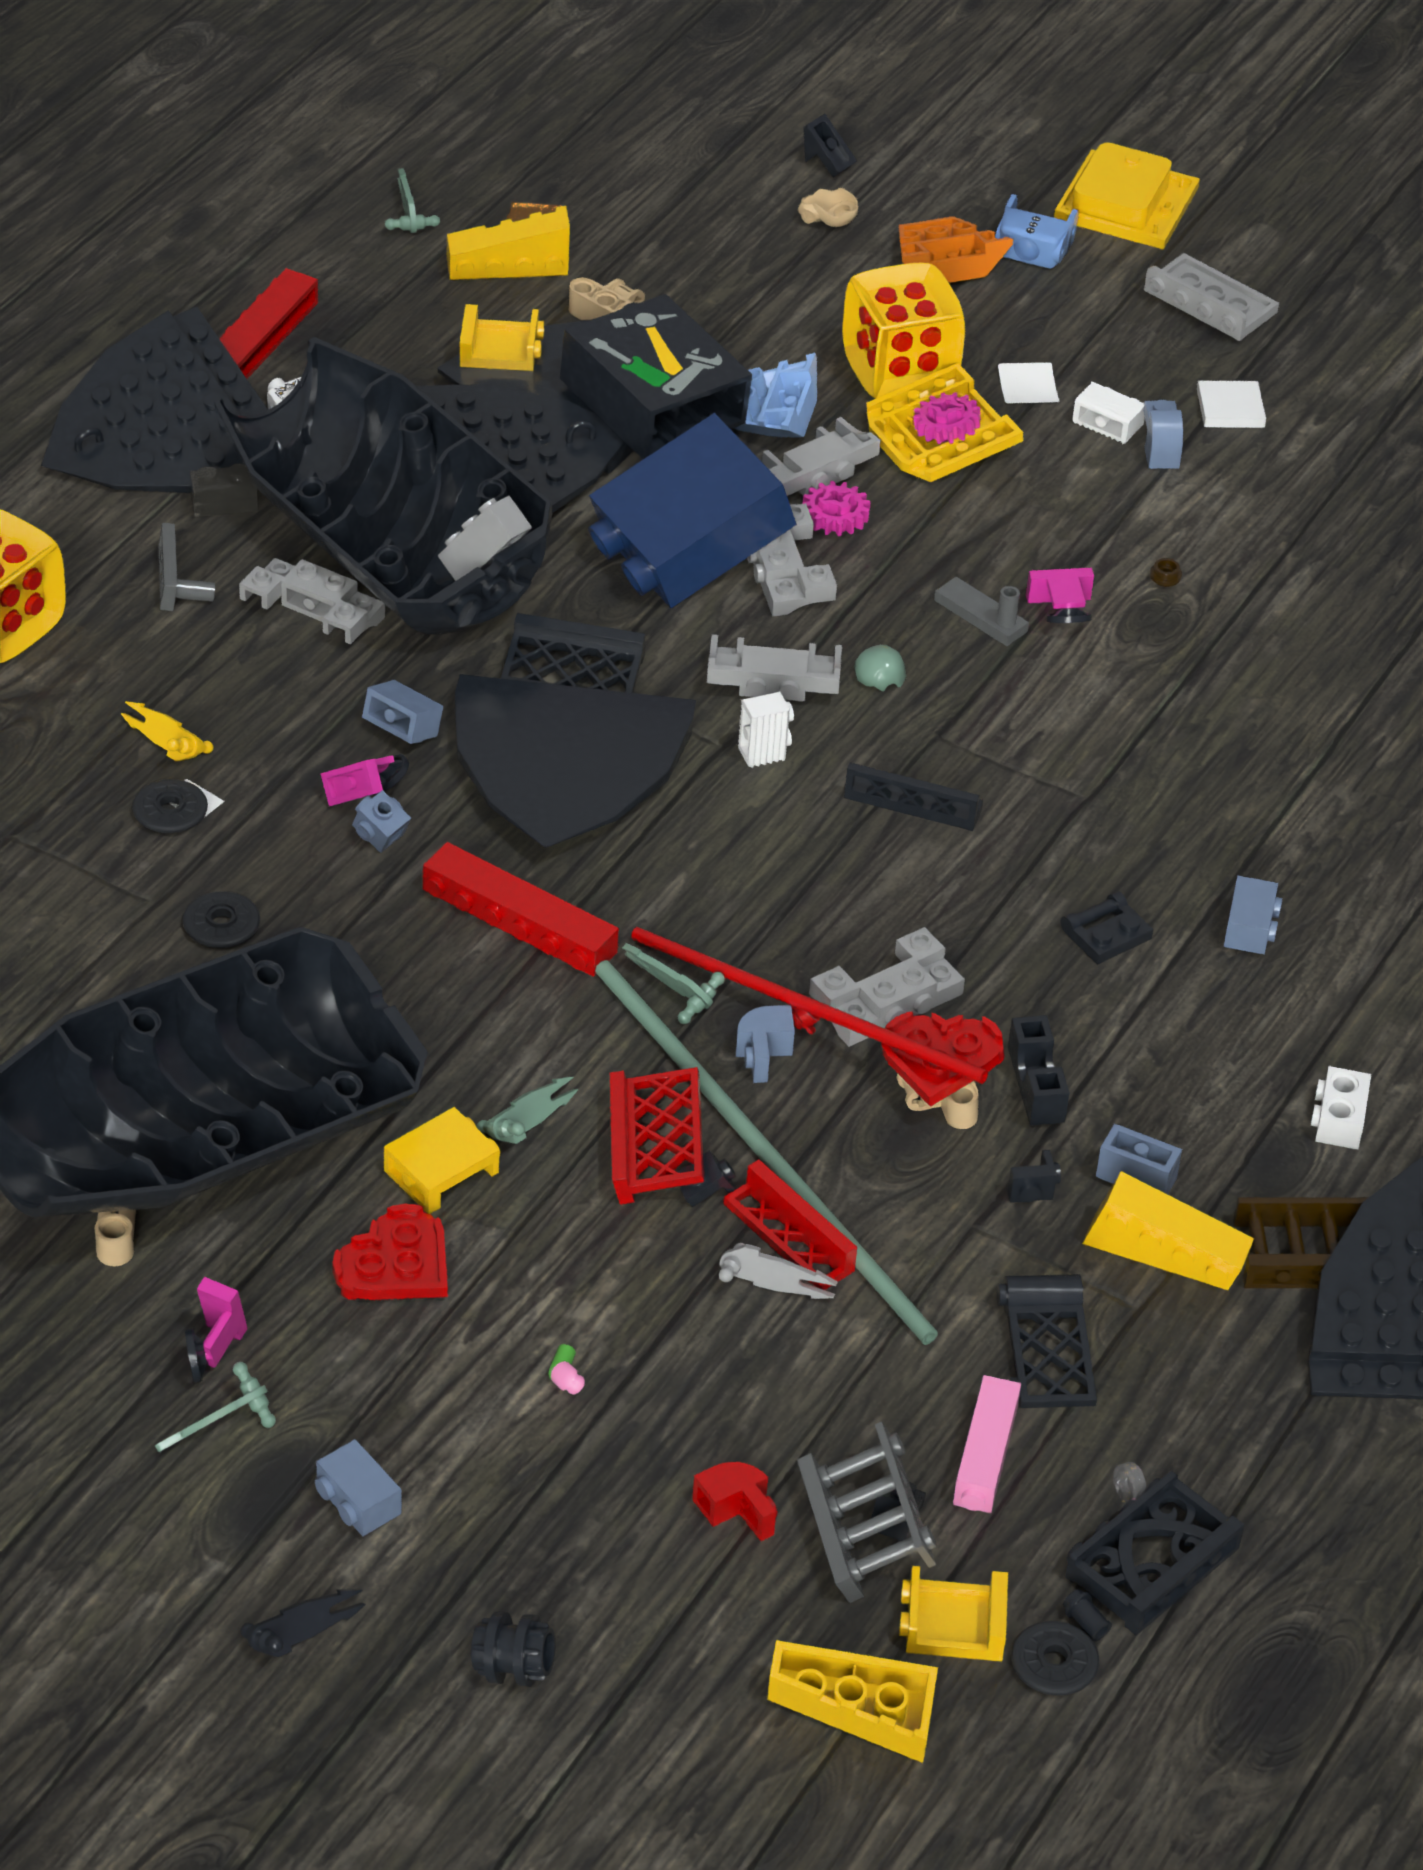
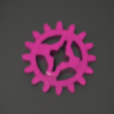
M954 392L952 395L941 393L940 398L929 396L930 402L921 401L920 408L914 409V428L917 430L918 436L925 435V439L928 442L937 439V444L947 441L953 444L954 439L958 438L964 441L965 434L974 435V428H980V407L977 406L976 400L969 401L968 395L959 398L957 392Z
M830 481V485L827 486L819 483L818 490L810 487L808 494L803 495L802 504H806L814 523L813 530L825 529V535H829L831 531H836L838 536H841L844 531L854 534V527L862 530L864 523L869 521L870 501L866 500L867 494L858 493L857 486L851 489L847 488V482H843L841 486H836L834 481Z

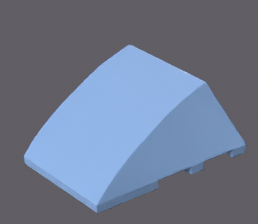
M816 353L806 355L807 360L789 365L788 360L779 362L778 367L762 371L761 368L757 367L748 370L752 374L746 424L734 429L773 437H804L817 402Z

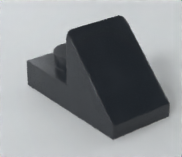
M826 114L803 127L805 162L819 156L832 177H835L857 162Z

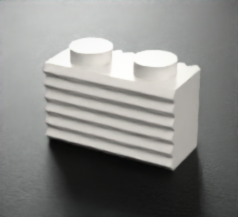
M1091 382L1088 388H1085V391L1075 400L1073 422L1078 423L1080 426L1084 425L1085 428L1089 427L1090 430L1094 429L1096 433L1100 432L1101 435L1105 434L1106 437L1110 436L1111 439H1116L1117 442L1121 441L1124 444L1144 424V403L1115 392L1109 387H1103Z
M781 692L741 700L742 710H740L741 725H739L738 748L748 767L753 768L754 765L760 766V764H772L773 761H784L786 758V748L791 746L792 743L791 733L788 728L789 722L794 719L791 703L785 701Z

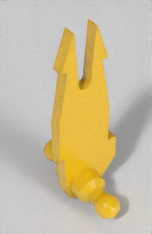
M125 702L146 718V721L143 722L126 713H121L132 728H137L152 742L167 750L166 756L174 761L191 759L202 752L205 754L212 752L213 744L210 741L203 742L195 734L181 727V722L169 715L146 708L144 703Z

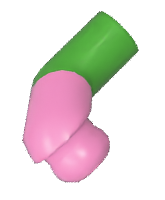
M561 1344L557 1348L549 1368V1378L561 1390H567L570 1394L575 1395L582 1390L585 1380L584 1377L577 1374L578 1371L572 1366L576 1355L575 1349L569 1345Z

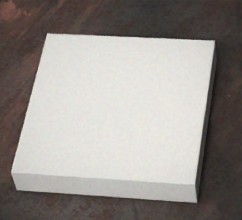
M1198 381L1197 393L1204 427L1265 428L1266 416L1258 381Z

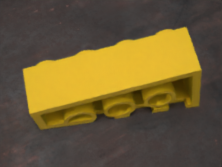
M566 206L558 207L556 212L544 215L541 212L529 214L530 218L512 222V219L500 221L501 224L486 228L483 225L447 234V264L450 280L568 275L570 225Z
M1120 1171L1098 1208L1082 1244L1229 1290L1242 1270L1254 1238Z
M776 1640L767 1700L923 1763L938 1667Z

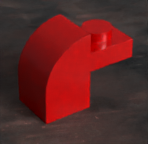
M726 1462L694 1475L692 1500L713 1527L740 1514L760 1541L774 1535L778 1512L774 1501L767 1495L768 1476L764 1472L746 1463Z

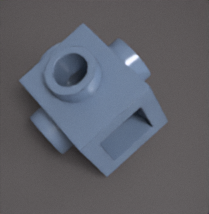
M382 790L373 798L368 795L355 808L357 815L352 826L363 840L369 841L382 853L405 834L411 817L403 810L401 804L396 799L389 797Z

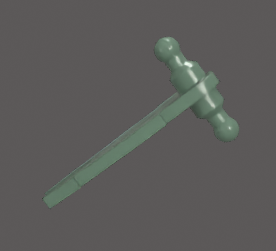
M398 169V184L405 216H401L399 219H387L385 227L388 230L400 228L403 231L409 230L410 233H416L418 229H424L426 226H438L440 218L437 215H432L431 217H425L422 214L416 215L415 204L404 169Z
M628 943L622 947V949L627 951L624 955L640 968L645 969L682 996L689 998L687 1000V1007L678 1014V1021L681 1024H688L695 1013H700L704 1008L708 1009L713 1004L712 998L716 995L715 989L725 981V977L721 972H715L708 983H702L698 986L685 975H680L663 963L643 953L640 949Z
M574 1077L552 1079L553 1083L523 1094L510 1102L511 1106L495 1115L492 1119L479 1121L476 1126L482 1134L487 1133L494 1140L517 1144L527 1138L525 1132L540 1124L561 1105L565 1106L578 1089H572L553 1099L550 1097L551 1094Z
M236 1362L233 1366V1373L238 1376L241 1382L239 1388L244 1396L161 1441L155 1447L160 1452L247 1403L253 1412L259 1414L261 1424L264 1427H273L276 1423V1418L268 1409L269 1401L265 1395L268 1391L265 1385L260 1386L258 1380L250 1376L248 1367L244 1362Z

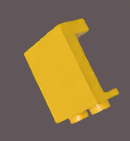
M466 304L460 337V367L534 371L535 359H541L542 341L538 339L544 338V321H539V310L532 309L531 322L478 319V305Z
M453 1107L385 1145L384 1172L418 1205L423 1206V1210L427 1214H431L441 1208V1193L482 1169L491 1176L498 1174L500 1150L493 1139L487 1138L477 1129L471 1118L463 1116Z
M912 1566L910 1580L903 1579L901 1604H908V1612H901L899 1636L907 1637L906 1653L1002 1661L1006 1641L1008 1572L992 1571L989 1586L920 1579V1566Z

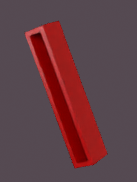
M286 268L277 278L272 280L270 286L257 296L255 302L247 310H244L232 326H229L219 338L247 379L318 304V279Z
M446 842L423 864L424 891L452 904L461 911H465L485 921L491 926L509 933L518 940H522L542 950L544 953L564 961L575 969L594 977L596 975V966L604 960L610 961L618 952V927L449 842Z

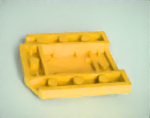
M959 363L866 403L869 432L880 439L882 450L901 471L929 482L940 479L1023 441V431L1007 414L1000 417L974 389V379ZM954 392H957L959 398L968 395L969 401H977L981 414L980 428H974V435L965 434L964 441L956 438L953 444H950L948 441L937 444V439L928 442L925 439V435L918 436V432L914 428V409L920 408L921 401L930 402L929 396L940 398L941 393L952 395Z

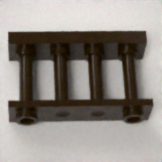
M1238 1197L1233 1225L1234 1227H1249L1250 1236L1254 1238L1252 1242L1254 1254L1247 1255L1243 1272L1244 1288H1318L1321 1271L1340 1241L1337 1227H1348L1362 1203L1369 1197ZM1264 1227H1286L1290 1254H1269ZM1301 1227H1322L1327 1254H1305Z

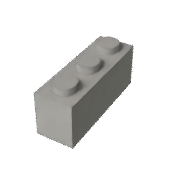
M510 496L499 501L492 498L478 509L481 513L479 516L474 515L461 526L464 529L462 532L459 531L453 534L444 542L447 547L438 557L455 581L477 567L481 570L488 568L493 562V556L521 539L532 528Z

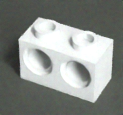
M1328 1067L1326 1080L1319 1079L1315 1100L1322 1102L1321 1106L1314 1105L1311 1126L1317 1127L1315 1142L1358 1150L1364 1126L1371 1074Z

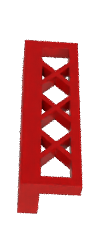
M759 1159L748 1165L746 1184L724 1196V1205L785 1260L814 1272L816 1271L812 1268V1263L828 1264L834 1270L828 1273L827 1276L837 1282L855 1271L857 1246ZM751 1195L761 1204V1207H744L740 1201ZM763 1219L779 1220L785 1225V1230L769 1229L763 1224ZM788 1241L804 1242L809 1247V1252L793 1251L788 1246ZM809 1281L815 1287L823 1290L832 1286Z

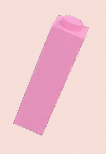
M986 1375L983 1376L956 1480L953 1505L972 1511L992 1512L1018 1408L1021 1383Z

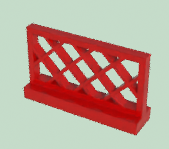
M698 1067L628 1079L624 1070L610 1072L612 1182L620 1205L634 1203L635 1193L703 1183L701 1095ZM691 1081V1085L682 1094L672 1090L677 1083ZM655 1089L646 1100L636 1095V1090ZM663 1096L674 1100L665 1110L654 1106ZM682 1106L690 1109L692 1112L682 1121L673 1117ZM646 1112L656 1116L646 1127L637 1122ZM665 1122L675 1127L665 1137L655 1133ZM683 1133L693 1137L684 1148L674 1144ZM647 1139L657 1143L647 1154L638 1150ZM667 1149L676 1155L664 1165L656 1159ZM684 1160L694 1165V1171L678 1173L674 1170ZM648 1166L658 1171L652 1178L639 1180V1175Z

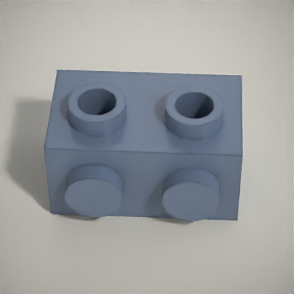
M391 680L368 687L362 718L410 744L421 743L423 740L438 735L443 706L400 682Z
M1237 875L1224 947L1265 955L1267 941H1275L1278 922L1272 921V917L1279 919L1283 899L1276 897L1278 883Z
M1114 1123L1100 1148L1096 1177L1114 1183L1120 1171L1168 1195L1177 1179L1182 1149Z
M356 1439L316 1461L317 1479L315 1480V1486L318 1493L324 1500H330L338 1509L344 1523L348 1526L353 1525L362 1536L401 1515L402 1489Z

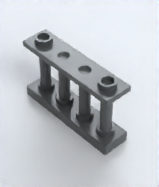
M882 1421L875 1424L881 1444L829 1467L826 1464L820 1466L811 1453L797 1459L835 1583L849 1603L864 1597L859 1581L865 1579V1574L918 1551L929 1568L936 1565L931 1549L936 1548L937 1544L928 1525L923 1526L900 1457L906 1454L905 1448L897 1433L890 1434ZM881 1460H887L891 1472L890 1475L841 1497L832 1496L830 1488L835 1486V1481ZM896 1489L901 1503L900 1506L848 1529L846 1526L842 1527L840 1518L845 1516L844 1512ZM905 1520L907 1521L911 1537L859 1560L851 1557L850 1549L855 1547L854 1543Z

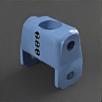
M1012 194L995 235L997 239H1002L1003 237L1013 239V245L1003 257L1045 268L1055 267L1062 261L1073 244L1077 229L1078 210L1073 209L1068 220L1065 221L1017 209V195Z

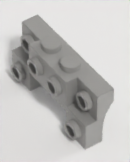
M842 417L836 419L835 431L829 433L820 426L816 430V439L785 452L783 462L769 450L763 452L762 463L782 482L787 496L797 491L804 495L808 494L810 487L818 490L819 483L827 486L830 485V481L838 483L853 476L855 465L879 455L880 439L871 432L857 430Z
M791 504L790 506L797 525L747 558L749 563L754 564L755 582L761 584L772 616L788 615L808 604L836 600L837 584L830 565L804 567L794 541L811 539L813 537L814 523L806 504Z
M274 558L265 568L256 566L239 584L241 600L246 601L253 593L262 596V608L268 610L281 596L282 606L323 622V633L329 635L335 627L345 630V642L348 644H352L363 631L369 627L377 626L385 618V604L378 599L358 592L357 581L303 559L294 566Z
M712 635L707 683L740 686L739 696L757 697L781 692L785 700L805 701V691L830 694L839 693L842 645H835V656L815 655L816 644L809 643L808 651L744 645V638L738 637L737 648L717 647L718 635Z
M923 927L896 940L895 955L902 962L856 983L840 966H837L810 979L809 995L814 1000L885 1028L896 1016L913 1011L914 1016L924 1014L930 1009L962 995L965 979L944 958L945 947ZM833 1023L838 1036L848 1047L869 1038Z

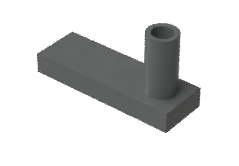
M162 523L158 543L160 610L173 611L175 598L213 602L215 582L177 579L175 524Z
M958 577L953 578L935 591L934 601L1005 646L1010 645L1028 632L1029 622L1017 615L1020 591L1016 587H1003L1000 591L999 603Z

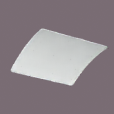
M1008 363L998 365L1002 392L1006 403L1059 402L1051 363Z

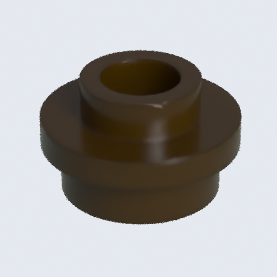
M1161 558L1151 567L1150 578L1162 587H1170L1181 581L1182 571L1177 561L1170 558Z

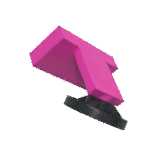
M1092 568L1029 571L1026 589L1028 603L1052 602L1053 609H1059L1056 613L1046 615L1047 622L1076 623L1091 621L1092 613L1084 612L1080 607H1085V600H1091L1094 581Z
M398 754L370 759L321 773L328 805H338L368 795L378 794L382 790L384 792L389 790L407 772L409 768L408 759L404 755Z
M207 1277L203 1278L197 1288L206 1325L211 1330L203 1342L195 1334L193 1328L185 1329L188 1356L195 1383L203 1381L202 1375L207 1365L214 1368L217 1366L233 1338L241 1340L248 1329L238 1290Z

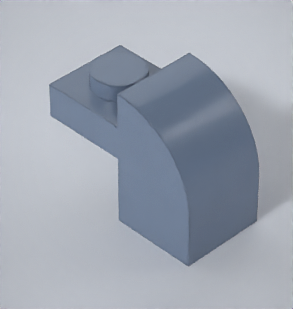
M1145 401L1143 412L1147 426L1145 454L1148 468H1179L1183 445L1181 410H1177L1175 401Z
M791 1005L755 1008L746 1013L738 1024L736 1057H744L745 1068L752 1069L753 1083L768 1082L769 1056H792L795 1030Z

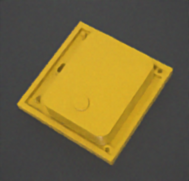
M1102 143L1097 150L1091 149L1056 207L1054 218L1067 221L1072 210L1075 209L1078 210L1077 226L1164 250L1197 192L1200 178L1171 171L1172 163L1165 157L1113 143Z

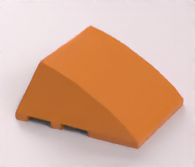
M956 217L899 225L902 262L904 264H933L942 272L948 283L986 277L1013 245V239L1010 237L997 239L995 238L994 231L979 232L977 231V225Z

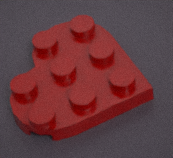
M913 1011L896 1016L885 1026L887 1030L973 1064L988 1072L1004 1060L1002 1032L996 1023L983 1016L982 1021L963 1019V1015L945 1020L936 1013H932V1017L925 1015L914 1016ZM882 1043L883 1056L888 1064L930 1107L973 1082L971 1079Z
M405 1203L388 1207L386 1214L380 1216L376 1221L373 1219L369 1233L351 1237V1243L343 1246L340 1251L338 1249L335 1251L333 1275L336 1284L341 1288L342 1296L350 1300L358 1298L382 1300L448 1297L445 1237L441 1219L439 1217L435 1219L432 1215L423 1212V1206Z

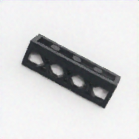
M849 763L846 773L844 798L974 831L983 807V800L979 799L980 795Z

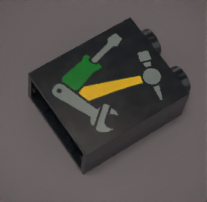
M667 294L641 303H629L618 311L589 321H578L570 328L564 330L560 379L642 459L656 452L713 413L730 429L746 424L752 374Z

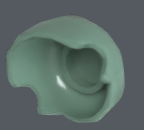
M876 645L867 648L859 655L854 664L857 680L865 686H874L880 691H885L890 684H896L897 687H901L906 678V669L900 653L888 645Z

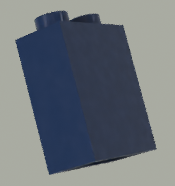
M715 413L589 495L598 521L589 526L588 531L598 549L607 559H611L618 553H621L626 558V561L621 563V568L636 592L643 596L654 589L670 608H673L797 525L782 482Z

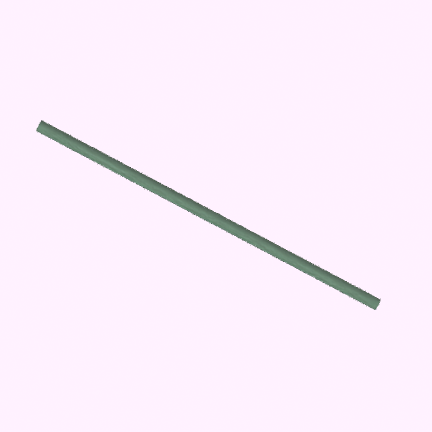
M608 960L600 962L596 966L595 972L681 1070L698 1067L700 1092L769 1169L857 1246L855 1267L924 1345L933 1342L938 1332L615 967Z

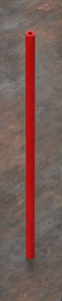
M639 927L634 928L631 938L634 941L709 972H721L726 979L980 1084H983L988 1077V1071L669 939Z

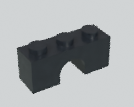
M1047 1015L1016 1017L1011 1020L1008 1050L1030 1125L1065 1123L1070 1092L1062 1067L1053 1066L1054 1038Z

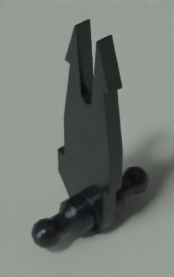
M359 1588L336 1589L337 1593L301 1601L279 1610V1615L256 1625L245 1623L241 1627V1634L248 1640V1644L253 1650L280 1657L292 1652V1645L314 1637L342 1619L349 1620L366 1604L361 1602L333 1612H329L332 1606L363 1590Z

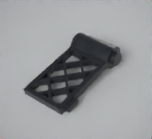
M1081 1275L1004 1276L1003 1283L997 1284L998 1306H1004L1005 1313L1008 1315L1016 1377L1010 1378V1381L1021 1383L1019 1395L1020 1408L1096 1406L1097 1396L1083 1308ZM1059 1318H1075L1076 1328L1070 1334H1067L1054 1323ZM1018 1319H1032L1040 1327L1030 1335L1018 1326ZM1046 1331H1049L1061 1340L1053 1350L1038 1341ZM1067 1346L1081 1355V1359L1074 1366L1059 1356ZM1030 1347L1045 1357L1036 1367L1025 1360L1022 1355ZM1051 1362L1066 1372L1058 1382H1055L1042 1372ZM1073 1377L1085 1386L1086 1394H1072L1063 1386ZM1034 1379H1037L1050 1390L1045 1395H1028L1027 1386Z

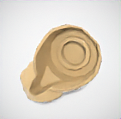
M843 188L833 191L819 189L813 195L802 198L798 212L805 223L822 221L828 226L841 227L854 220L858 212V202L852 193Z

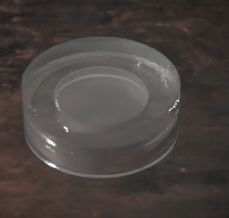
M1128 1462L1115 1467L1113 1473L1114 1486L1123 1502L1126 1503L1130 1499L1136 1500L1145 1493V1478L1137 1464Z

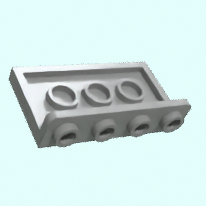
M1185 253L1162 269L1151 266L1147 270L1144 291L1239 341L1278 313L1279 302Z

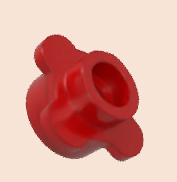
M791 1005L794 1026L797 1029L805 1028L809 1034L815 1033L816 1030L813 1025L820 1021V1017Z

